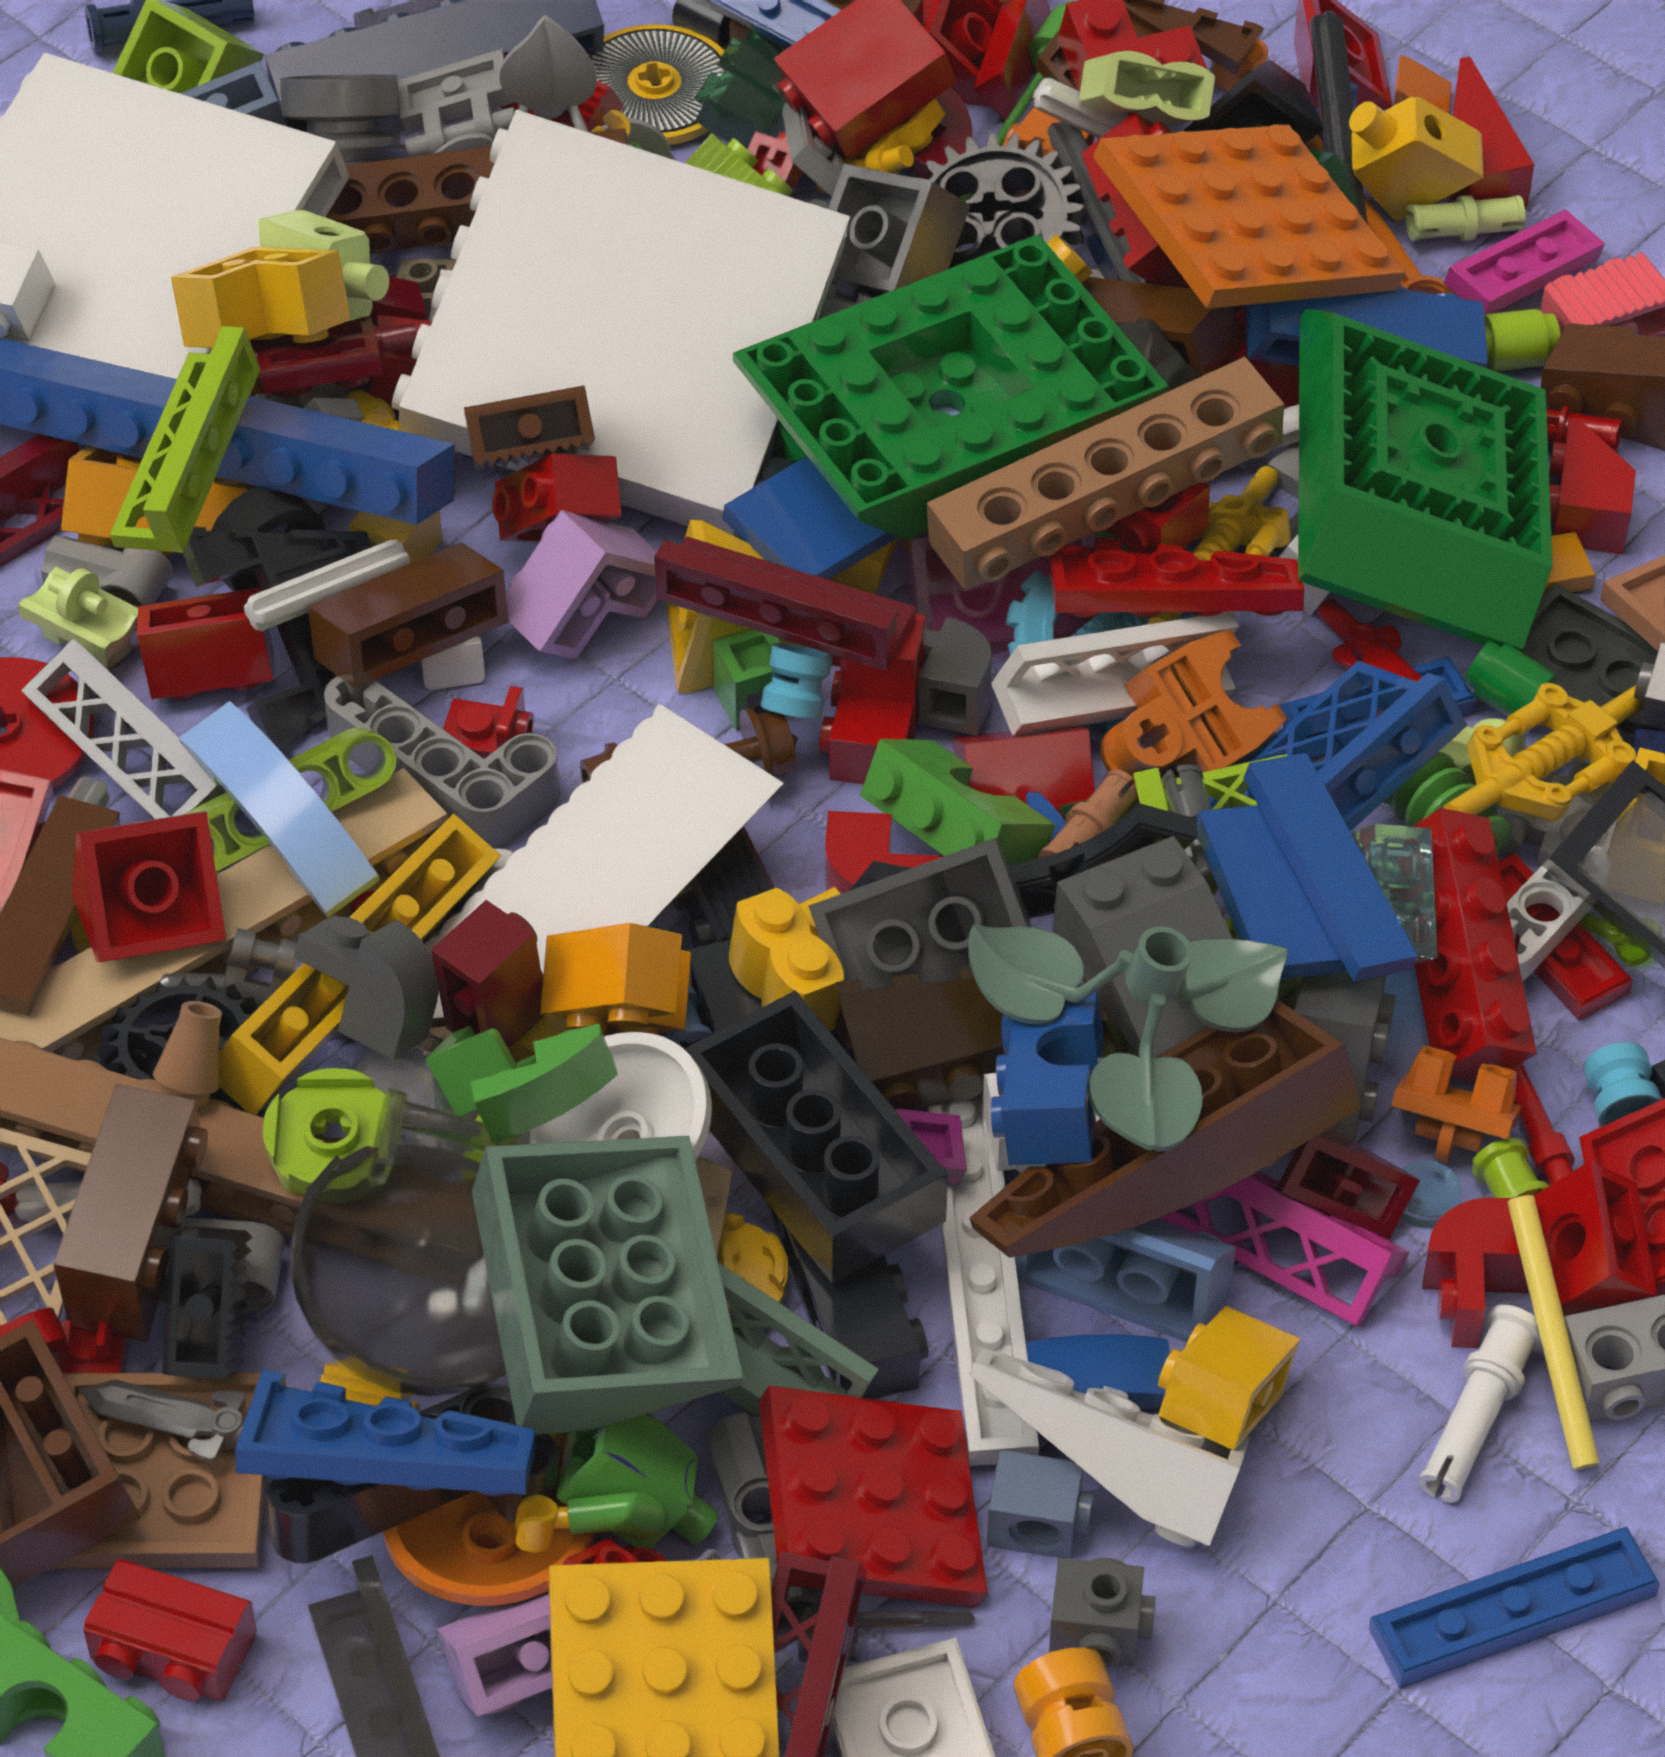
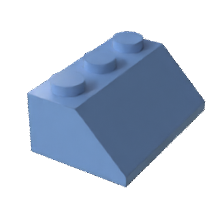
M1156 1218L1139 1226L1076 1245L1015 1257L1018 1281L1187 1342L1198 1323L1207 1325L1219 1313L1232 1285L1236 1247L1221 1242L1212 1234L1202 1231L1193 1232Z

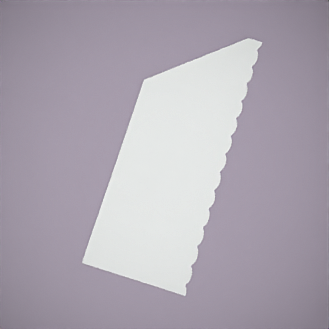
M659 703L654 710L653 716L638 724L632 738L621 742L613 751L612 758L596 767L590 781L578 786L571 794L569 802L554 810L548 820V824L536 829L529 837L527 845L516 850L508 858L505 868L492 874L486 881L484 889L473 894L465 902L462 912L449 918L443 925L441 933L429 939L424 945L432 957L431 949L480 904L488 900L505 913H517L530 923L538 937L537 948L541 971L544 974L547 935L624 923L648 926L784 783ZM439 993L433 1018H444Z

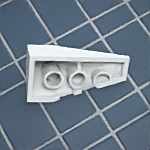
M984 1347L982 1348L973 1363L970 1376L1143 1520L1156 1524L1154 1530L1158 1535L1182 1546L1192 1547L1195 1541L1210 1546L1239 1473L1250 1440L1249 1436L1235 1450H1232L1159 1417V1414L1151 1415L1141 1412L1135 1403L1128 1400V1395L1123 1391L1104 1386L1103 1389L1088 1388L1086 1394L1072 1390L1074 1381L1060 1371Z

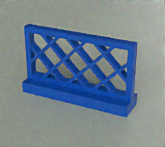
M1357 661L1244 763L1283 754L1290 756L1307 753L1309 758L1326 754L1325 760L1313 763L1351 832L1468 725L1444 678L1427 672L1416 682ZM1364 685L1373 688L1371 694L1349 700ZM1370 714V720L1344 728L1345 721ZM1329 726L1328 733L1305 739L1313 731ZM1248 788L1244 795L1255 800ZM1208 796L1211 809H1213L1218 800Z

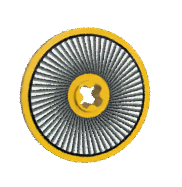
M664 24L627 27L604 36L603 51L588 54L594 64L597 81L610 86L623 103L624 107L621 113L627 118L639 119L653 125L662 132L669 145L691 141L717 127L729 114L736 99L737 76L733 62L728 54L710 38L683 27Z

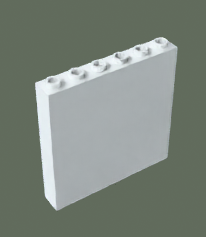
M44 52L32 72L24 77L20 91L5 114L0 116V242L39 249L55 285L30 339L5 336L3 339L177 379L189 352L210 354L209 348L184 347L171 277L246 249L260 247L258 223L260 218L298 209L326 217L350 177L337 142Z
M516 110L509 129L499 128L495 135L489 156V161L495 164L489 179L480 176L476 183L470 204V210L475 211L470 227L461 225L457 231L451 251V259L456 260L451 276L441 274L436 284L431 308L437 311L431 326L422 324L417 332L412 349V358L417 359L412 375L402 374L393 395L392 408L399 410V431L454 443L456 452L472 457L464 407L585 385L595 441L589 452L581 448L578 454L616 456L620 505L685 526L689 525L690 519L703 520L733 535L734 530L722 519L724 505L754 488L761 481V474L773 448L775 428L778 421L772 410L733 362V352L819 319L846 244L850 216ZM569 450V452H568L567 454H575V453H573L571 450ZM533 457L530 463L522 459L518 465L510 461L506 468L518 471L538 461V459Z

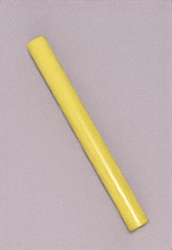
M1534 1195L1516 1197L1507 1201L1572 1469L1582 1470L1595 1467L1600 1464L1535 1198Z

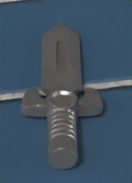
M117 1379L78 1389L97 1414L188 1438L202 1435L212 1437L207 1440L194 1438L188 1443L189 1452L209 1464L217 1463L225 1449L231 1450L236 1448L246 1419L241 1415L246 1405L245 1394L241 1391H215L212 1394V1402L216 1407L221 1408L217 1411H212L209 1408V1403Z

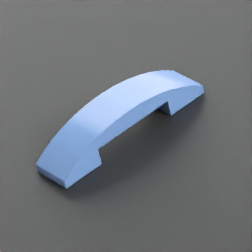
M229 701L179 737L182 746L215 785H221L284 859L291 875L328 918L380 881L377 872L312 787L273 742L232 702Z

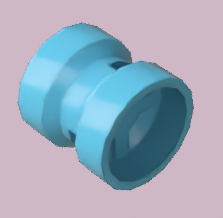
M773 643L769 659V665L774 670L772 681L764 687L760 706L769 711L793 717L821 718L825 698L820 689L822 680L830 675L833 655L805 646Z
M1633 1042L1608 1044L1594 1051L1583 1064L1588 1088L1593 1094L1598 1095L1594 1101V1106L1601 1127L1662 1100L1658 1087L1649 1081L1652 1075V1067L1647 1051L1641 1045Z

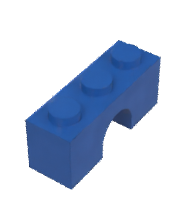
M1098 990L1081 1003H1072L1065 1000L1059 1018L1050 1024H1028L1016 1021L1003 1014L1002 1045L1005 1055L997 1056L996 1078L999 1096H993L991 1100V1125L994 1138H1005L1009 1165L1092 1162L1096 1116L1088 1095V1083L1093 1069L1102 1060L1104 1044Z

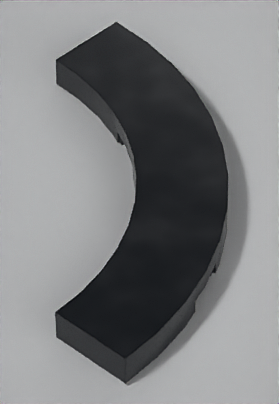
M1138 803L1127 815L1110 828L1083 843L1043 858L1010 865L1029 919L1055 913L1058 881L1172 836L1176 838L1183 850H1185L1198 838L1197 818ZM873 861L850 890L913 867Z

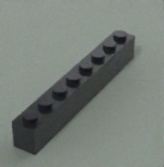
M731 939L687 950L691 952L689 986L695 990L699 998L697 1013L702 1025L709 1027L713 1033L762 1008V999L745 989L732 972L729 963ZM766 1202L778 1238L788 1257V1265L809 1323L879 1369L862 1398L877 1399L919 1388L920 1360L928 1358V1344L919 1318L909 1320L903 1306L908 1301L904 1276L898 1263L888 1265L884 1255L832 1284ZM825 1366L829 1379L849 1391L853 1382L831 1367Z

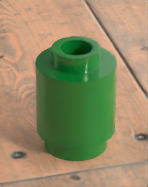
M1490 640L1472 662L1465 675L1464 683L1475 689L1473 696L1508 717L1533 701L1542 684H1554L1557 674L1506 643L1500 647Z

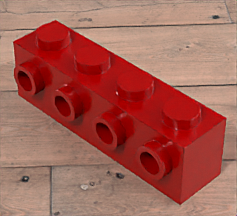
M1440 808L1393 839L1391 845L1409 940L1418 955L1414 966L1430 1047L1448 1051L1457 1056L1451 1079L1476 1083L1478 1071L1482 1063L1512 1069L1536 1055L1537 1051L1490 818Z

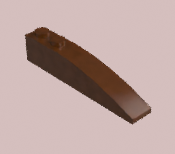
M1277 999L1268 1018L1255 1029L1233 1033L1216 1030L1207 1026L1155 1057L1182 1059L1191 1066L1200 1082L1203 1097L1202 1109L1194 1129L1184 1142L1167 1151L1146 1150L1120 1136L1099 1119L1095 1124L1092 1162L1047 1164L1045 1167L1029 1166L969 1218L972 1228L1007 1257L1013 1258L1072 1246L1130 1229L1199 1202L1251 1176L1262 1168L1274 1164L1280 1157L1318 1134L1330 1130L1336 1123L1361 1109L1345 1044Z

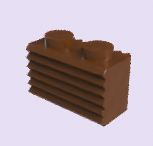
M585 385L464 407L474 468L480 472L484 470L486 465L492 470L495 469L498 463L506 468L510 461L515 465H518L522 459L530 463L533 457L540 460L545 455L551 453L567 454L571 450L573 453L578 454L581 448L589 452L594 445L595 436Z

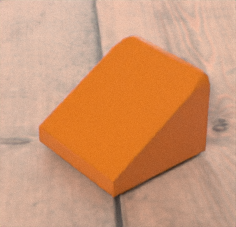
M1400 55L1394 105L1409 97H1421L1449 113L1452 82L1415 60Z

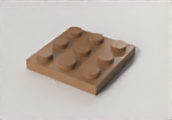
M63 1373L141 1518L50 1569L113 1568L117 1559H124L148 1568H259L265 1477L262 1475L236 1473L235 1449H225L218 1462L214 1464L202 1461L189 1452L188 1443L191 1439L207 1440L212 1438L210 1436L202 1435L188 1438L97 1414L78 1389L117 1379L209 1403V1408L212 1411H217L221 1408L216 1407L212 1402V1394L215 1391H241L246 1397V1405L241 1415L243 1418H246L261 1373H230L224 1379L172 1376L162 1373Z

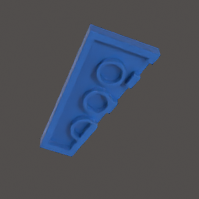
M262 1369L235 1449L236 1473L262 1475L273 1480L294 1477L333 1480L343 1485L375 1483L402 1485L421 1491L442 1488L478 1491L489 1496H500L507 1493L526 1495L535 1457L536 1430L450 1410L440 1415L437 1419L422 1417L412 1407V1402L386 1396L377 1406L346 1400V1387L317 1382L312 1388V1392L287 1387L286 1374Z

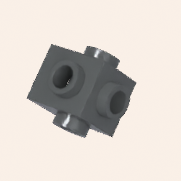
M1058 1557L1049 1653L1066 1648L1085 1647L1097 1651L1102 1656L1106 1668L1117 1664L1135 1666L1137 1638L1152 1640L1156 1596L1142 1595L1144 1567L1126 1565L1122 1561L1113 1558H1097L1087 1561Z

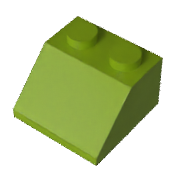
M146 0L113 73L180 94L262 61L265 54L185 7L163 0Z

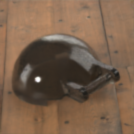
M389 1088L380 1112L373 1148L365 1146L341 1160L336 1155L306 1190L295 1219L291 1241L290 1272L295 1297L316 1340L336 1363L360 1380L392 1393L419 1397L461 1394L473 1388L496 1382L507 1375L472 1196V1189L480 1163L446 1149L414 1144L397 1145L400 1128L485 1151V1147L519 1145L521 1134L492 1143L483 1122L406 1101V1092Z

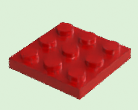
M769 1385L759 1399V1409L777 1563L780 1550L825 1561H831V1556L861 1563L867 1571L862 1593L864 1595L976 1608L988 1594L962 1412L952 1409ZM793 1571L790 1586L824 1590L826 1578Z

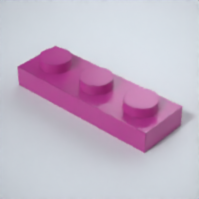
M1565 209L1450 266L1444 284L1461 299L1483 302L1484 314H1492L1544 288L1549 282H1553L1561 276L1570 275L1598 261L1605 243Z

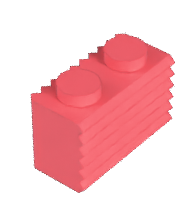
M1641 251L1635 257L1629 255L1625 260L1614 258L1603 265H1599L1595 270L1590 268L1585 274L1580 271L1575 277L1564 275L1553 282H1549L1544 287L1541 312L1542 314L1553 313L1556 316L1560 335L1567 323L1637 327L1638 335L1660 336L1665 334V278Z

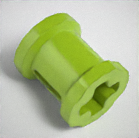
M1510 1137L1493 1142L1480 1150L1473 1158L1472 1174L1478 1182L1487 1185L1493 1197L1516 1198L1525 1195H1536L1549 1187L1544 1181H1538L1527 1162L1529 1150L1519 1138Z

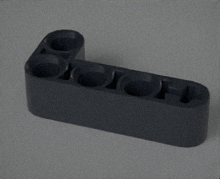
M486 1384L475 1387L419 1412L422 1417L437 1419L440 1415L450 1410L516 1425L510 1389L501 1384ZM550 1434L535 1435V1457L526 1495L509 1493L500 1496L486 1495L498 1512L510 1522L515 1523L520 1503L529 1496H546L552 1499L557 1504V1507H559L560 1500L556 1498L559 1485L558 1448ZM294 1477L272 1480L267 1493L272 1544L275 1552L290 1562L310 1563L318 1561L474 1491L442 1488L421 1491L402 1485L375 1483L343 1485L333 1480Z

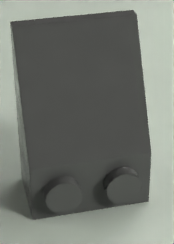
M1174 836L1057 882L1053 933L1066 939L1075 947L1084 967L1083 977L1087 982L1113 964L1121 950L1134 953L1141 935L1153 927L1164 926L1173 928L1182 933L1189 942L1205 939H1232L1206 880ZM1122 972L1098 990L1099 1000L1139 1057V1047L1149 1006L1140 1004L1131 996L1125 982V973ZM1174 997L1165 1003L1153 1044L1152 1059L1207 1027V1025L1201 1023L1195 1017L1190 1001L1179 1003Z
M1000 837L808 906L820 939L835 952L841 962L844 981L859 980L862 990L891 987V976L918 973L921 983L955 980L958 969L971 968L968 939L973 924L992 928L1032 927Z

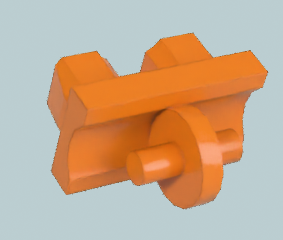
M1423 1046L1409 1073H1406L1396 1086L1391 1106L1424 1115L1419 1116L1414 1134L1438 1141L1434 1160L1448 1164L1455 1146L1479 1153L1483 1141V1133L1508 1139L1512 1128L1517 1125L1521 1110L1520 1105L1514 1104L1517 1072L1494 1064L1482 1063L1473 1092L1449 1085L1457 1056L1448 1051Z

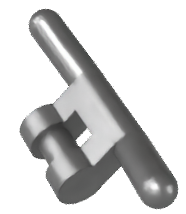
M237 928L225 975L166 973L161 977L160 983L166 988L177 987L184 976L189 986H200L211 976L216 985V991H220L234 983L237 990L241 993L242 999L254 997L255 1003L260 1007L294 973L297 959L294 958L297 942L282 939L279 945L255 939L256 932ZM248 964L274 970L271 984L245 978ZM337 1032L332 1039L340 1038L343 1034Z

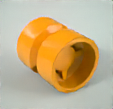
M1085 1647L1053 1651L1033 1660L1017 1674L1014 1679L1013 1689L1025 1724L1031 1730H1034L1031 1743L1036 1757H1131L1133 1755V1743L1122 1711L1113 1703L1115 1691L1104 1660L1097 1651Z

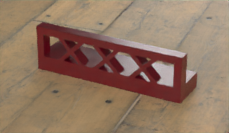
M38 434L0 457V567L61 531L64 499L53 498V493L66 485L68 462L71 457L79 452L78 443ZM17 513L37 515V520L26 528H4L5 521Z
M688 536L685 537L681 545L664 540L654 556L657 600L884 671H888L916 620L915 606Z
M780 1550L771 1588L774 1654L798 1639L801 1640L809 1653L801 1686L784 1696L776 1684L777 1714L783 1711L792 1726L785 1757H825L867 1576V1571L859 1562L832 1556L831 1561H825ZM793 1571L826 1578L819 1612L802 1624H800L787 1603ZM783 1614H785L793 1629L778 1638ZM814 1629L813 1638L811 1642L807 1633ZM798 1701L794 1713L790 1705Z

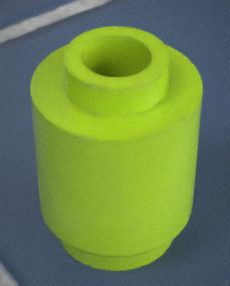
M1539 309L1484 314L1488 361L1485 368L1498 372L1544 366L1561 336L1556 316L1553 313L1542 314Z

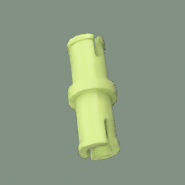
M1471 195L1457 196L1455 202L1410 204L1407 207L1409 215H1406V228L1411 241L1457 236L1460 241L1474 240L1477 234L1508 231L1520 232L1525 227L1523 224L1526 221L1525 205L1520 195L1485 200H1474Z

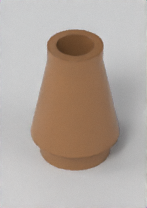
M188 1001L182 1004L178 1021L153 1071V1078L158 1082L156 1092L196 1100L197 1107L209 1103L210 1095L219 1089V1024L222 1016L220 1009L199 1001Z

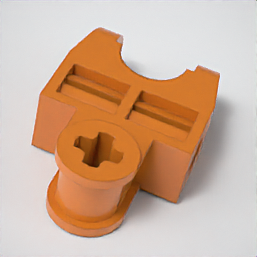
M1232 630L1189 642L1146 667L1124 684L1138 709L1132 712L1124 721L1111 728L1102 740L1100 748L1101 759L1108 772L1115 769L1122 770L1132 776V779L1127 784H1134L1133 773L1159 768V772L1171 765H1174L1177 770V766L1191 764L1200 767L1202 772L1229 767L1258 748L1286 721L1287 717L1279 704H1275L1267 710L1264 709L1263 705L1255 708H1246L1234 703L1225 693L1221 680L1223 667L1232 658L1231 653L1242 646ZM1138 741H1140L1144 745L1145 749H1143L1139 745Z

